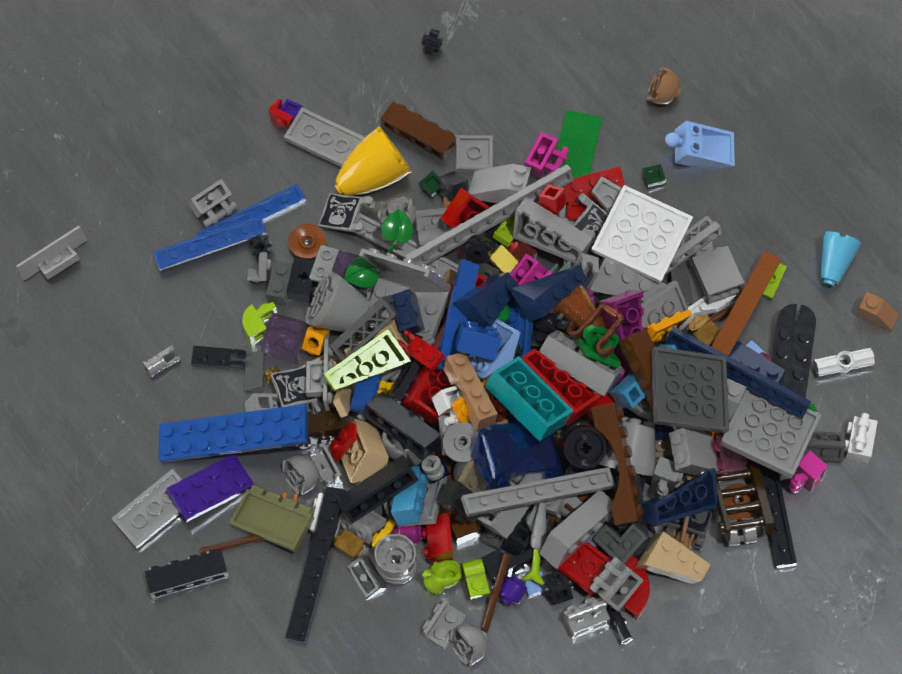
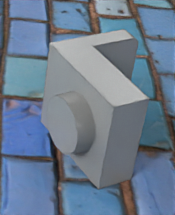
M260 252L259 269H248L247 280L253 282L267 280V271H271V259H267V252Z

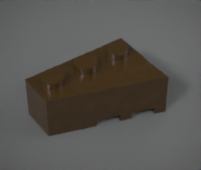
M336 407L330 408V411L322 409V413L312 414L311 411H308V444L295 445L296 448L305 449L310 447L311 444L327 443L330 439L336 438L341 429L345 428L350 422L349 416L341 418Z

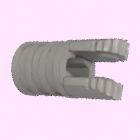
M173 345L143 362V366L150 377L181 360L179 356L173 357L167 363L164 360V355L173 352Z

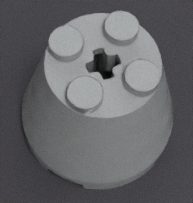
M331 271L330 275L326 273L313 293L312 307H307L305 322L313 327L345 332L368 310L370 301L339 274Z
M624 416L622 418L623 426H626L628 431L626 441L632 450V457H630L631 465H634L636 474L653 476L656 468L655 424L644 421V424H642L643 420L637 418H629L628 421V417ZM606 438V455L599 464L619 469L615 451Z

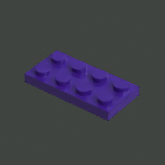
M232 454L167 487L166 491L184 520L188 522L245 493L246 489L250 490L254 483L236 455Z

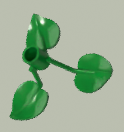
M397 209L386 217L381 226L383 237L388 241H394L387 253H392L397 242L407 243L413 234L412 223L407 214L401 209ZM357 257L348 266L344 280L355 286L368 288L373 286L378 280V272L375 266L362 257Z

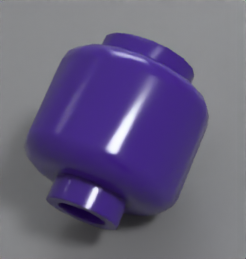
M514 575L506 577L499 594L502 596L501 601L509 606L512 603L520 604L527 592L526 582Z

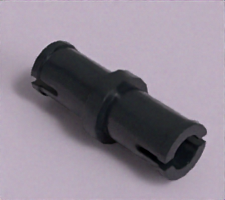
M607 605L606 610L612 622L611 627L615 629L620 643L626 644L630 642L633 638L626 626V619L622 618L620 611H617L611 605Z

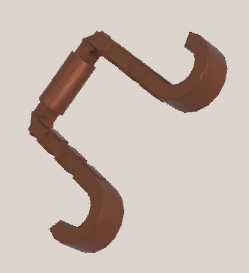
M602 304L597 307L577 331H573L576 327L571 321L567 327V332L574 339L582 337L584 329L591 325L604 310L610 316L618 319L596 344L597 352L602 357H609L615 351L613 347L608 346L607 349H602L624 322V316L611 306Z

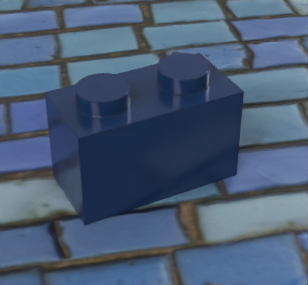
M409 289L391 295L394 300V310L398 313L396 319L399 331L403 333L407 330L412 334L424 331L425 328L417 295Z

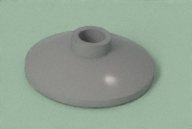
M459 422L453 424L444 434V450L455 461H470L482 449L483 440L481 433H476L473 425L470 423ZM461 438L467 440L465 446L460 445L459 441Z

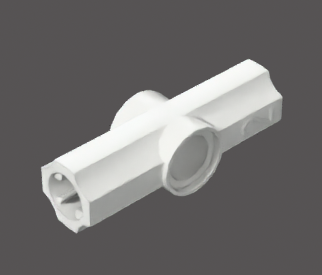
M871 348L853 352L842 351L838 355L815 359L814 369L818 377L834 373L846 374L853 369L874 365V354ZM840 360H846L849 364L844 365Z

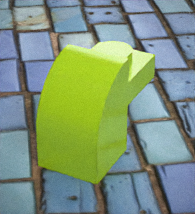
M273 301L269 304H262L257 310L253 304L245 310L242 323L251 345L268 336L267 328L263 322L278 315L277 307Z
M478 558L461 562L470 599L490 595L482 559Z

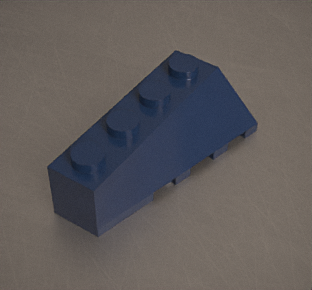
M578 264L509 290L527 320L532 322L546 316L585 284L588 279Z
M711 468L671 494L640 502L644 509L642 522L660 525L719 507L715 468Z

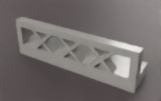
M707 215L689 228L666 274L721 235L720 225L716 221L713 222ZM708 223L709 226L700 232V228ZM688 236H694L692 239L685 243V239Z

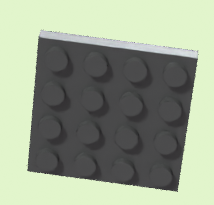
M653 347L651 349L654 424L727 433L729 431L726 357Z

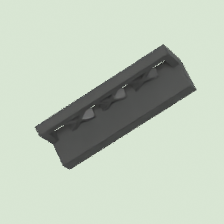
M390 295L381 297L330 345L341 361L366 345L398 315L391 306L394 300ZM386 309L391 314L387 319L380 318V314ZM376 321L375 330L367 331V326ZM360 333H363L362 342L354 343V339ZM350 345V352L345 356L341 350Z
M814 431L811 438L818 440L810 439L804 455L811 451L822 461L843 462L846 444L842 433Z

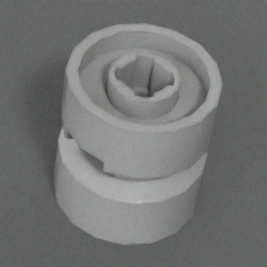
M753 517L741 518V521H742V520L754 519V518H753ZM732 519V520H728V521H729V522H736L737 520H736V519ZM756 527L740 529L741 536H738L737 529L731 530L730 540L727 541L728 546L740 545L741 541L745 544L757 542Z

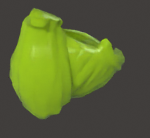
M453 560L434 561L430 570L426 569L422 574L425 587L429 592L440 595L444 589L451 588L461 580L463 570L462 566Z

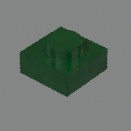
M661 164L643 168L648 188L666 183Z
M433 170L419 182V186L431 197L439 192V176Z

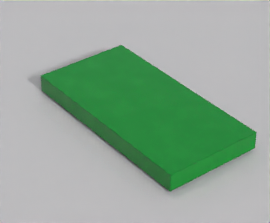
M566 110L557 150L561 151L562 147L569 149L568 158L562 163L561 167L568 165L571 168L573 178L588 175L591 172L603 117Z

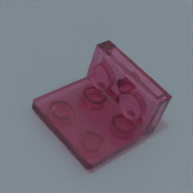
M725 433L717 434V439H714L715 451L720 452L721 457L717 460L719 471H723L725 476L728 475V472L748 468L746 457L722 446L721 440Z

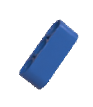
M383 374L357 383L350 411L365 414L366 404L377 396Z

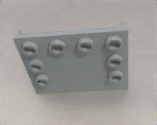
M369 248V250L361 249L359 256L381 270L368 309L381 297L391 296L409 289L417 295L425 328L424 331L414 335L424 337L430 333L435 338L453 286L444 280V276L432 270L430 266L425 264L417 266L414 265L415 262L405 258L403 261L397 260V256L390 253L383 255L374 248ZM386 309L380 314V318L387 319L391 314Z

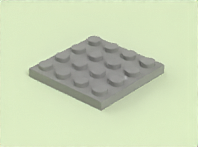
M746 389L729 423V431L724 434L719 445L792 479L821 414L808 409L803 419Z

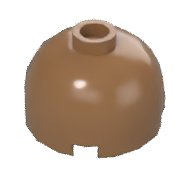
M662 66L659 69L661 73L659 75L655 74L648 90L651 97H647V99L655 104L666 105L672 102L674 98L677 99L679 97L681 88H679V77L670 69Z

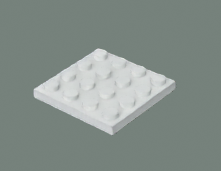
M624 185L591 252L602 257L607 256L630 270L661 284L693 216Z

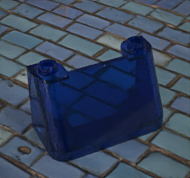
M521 422L488 425L478 433L471 457L489 488L504 487L509 482L511 475L544 471L543 476L545 479L561 477L563 474L553 433L539 442Z

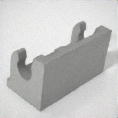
M580 253L573 266L579 264L588 279L581 287L589 289L599 274V258Z
M323 442L319 444L317 450H309L308 458L317 463L319 467L318 478L324 490H326V486L333 487L341 483L342 476Z

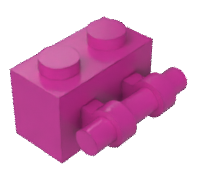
M541 132L525 161V166L531 167V175L541 179L545 171L551 174L561 167L562 163L568 158L569 149L562 147L561 151L557 150L558 139ZM554 157V158H556V161H555L554 164L552 165V164H550V162H551L552 158Z
M527 253L510 273L519 286L553 274Z
M811 451L806 455L803 454L789 484L790 492L795 494L803 487L811 492L824 478L828 465Z

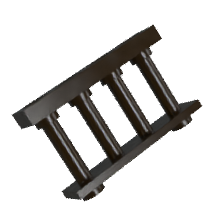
M750 459L748 468L745 470L716 474L718 511L721 519L719 527L721 534L724 533L726 541L730 540L731 530L756 526L764 528L765 535L773 534L774 521L758 463ZM742 478L751 480L750 486L720 490L719 482ZM746 494L755 495L756 500L754 502L730 506L724 505L723 498ZM750 510L759 511L760 516L756 519L729 522L727 514Z

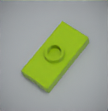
M515 215L507 218L492 236L506 247H509L514 241Z
M779 264L762 297L773 300L787 266Z

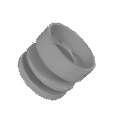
M390 534L383 537L377 543L374 551L376 571L379 577L392 585H401L410 581L417 570L416 548L413 542L401 534Z

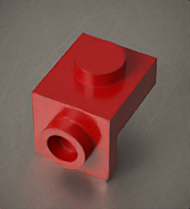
M278 98L269 108L270 119L277 126L289 129L293 122V116L280 110L283 104L282 100Z

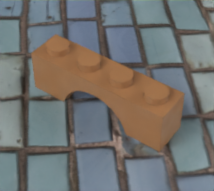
M460 352L447 356L444 372L451 385L456 384L462 391L467 404L468 418L476 433L494 427L498 414L466 353Z

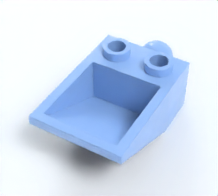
M685 121L675 129V133H669L665 137L666 145L675 147V163L690 167L735 166L734 132Z
M498 319L492 325V327L497 328L502 338L496 360L492 361L474 355L468 356L481 382L491 376L495 370L513 360L520 332Z

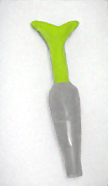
M546 502L538 503V510L531 534L530 545L533 548L532 569L521 578L523 581L533 580L542 586L546 583L539 571L541 559L539 553L546 541Z

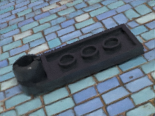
M790 304L785 306L778 315L771 361L785 370L784 387L806 398L816 317L809 307L801 305L799 321H795L797 304Z

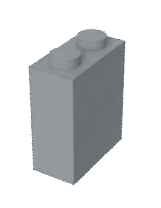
M728 246L717 247L713 251L699 253L692 257V268L708 304L740 294L744 289L745 283Z
M681 428L669 433L675 471L696 476L702 475L711 468H715V473L719 472L713 434L690 428Z

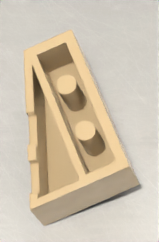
M663 531L653 534L635 568L649 570L652 573L663 574L692 584L703 580L711 564Z

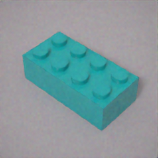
M519 356L495 370L485 385L539 442L563 427L573 412Z

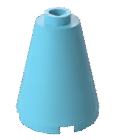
M825 232L821 264V279L825 285L834 286L840 283L860 248L861 242L848 235L846 237L839 236L840 233Z

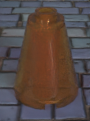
M579 285L553 311L565 314L563 319L569 322L572 321L574 326L579 329L597 308L585 287ZM601 315L591 324L603 328L606 326Z

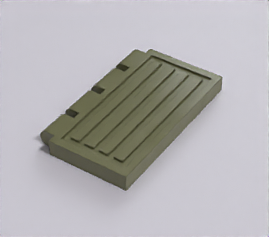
M254 484L250 490L246 489L229 524L297 552L314 520L312 515L314 508L302 503L299 505V502L287 497L283 498L280 494L270 490L267 491V489Z

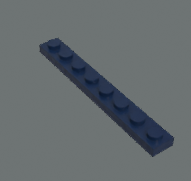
M674 326L670 330L664 344H674L677 350L726 357L728 379L746 386V389L803 419L811 401Z

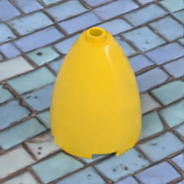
M379 126L367 135L349 154L339 170L335 180L337 183L335 187L340 194L344 193L347 196L366 194L390 186L412 173V171L388 135Z

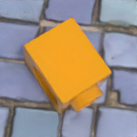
M310 325L307 328L302 349L311 355L319 356L324 351V339L329 338L331 330Z

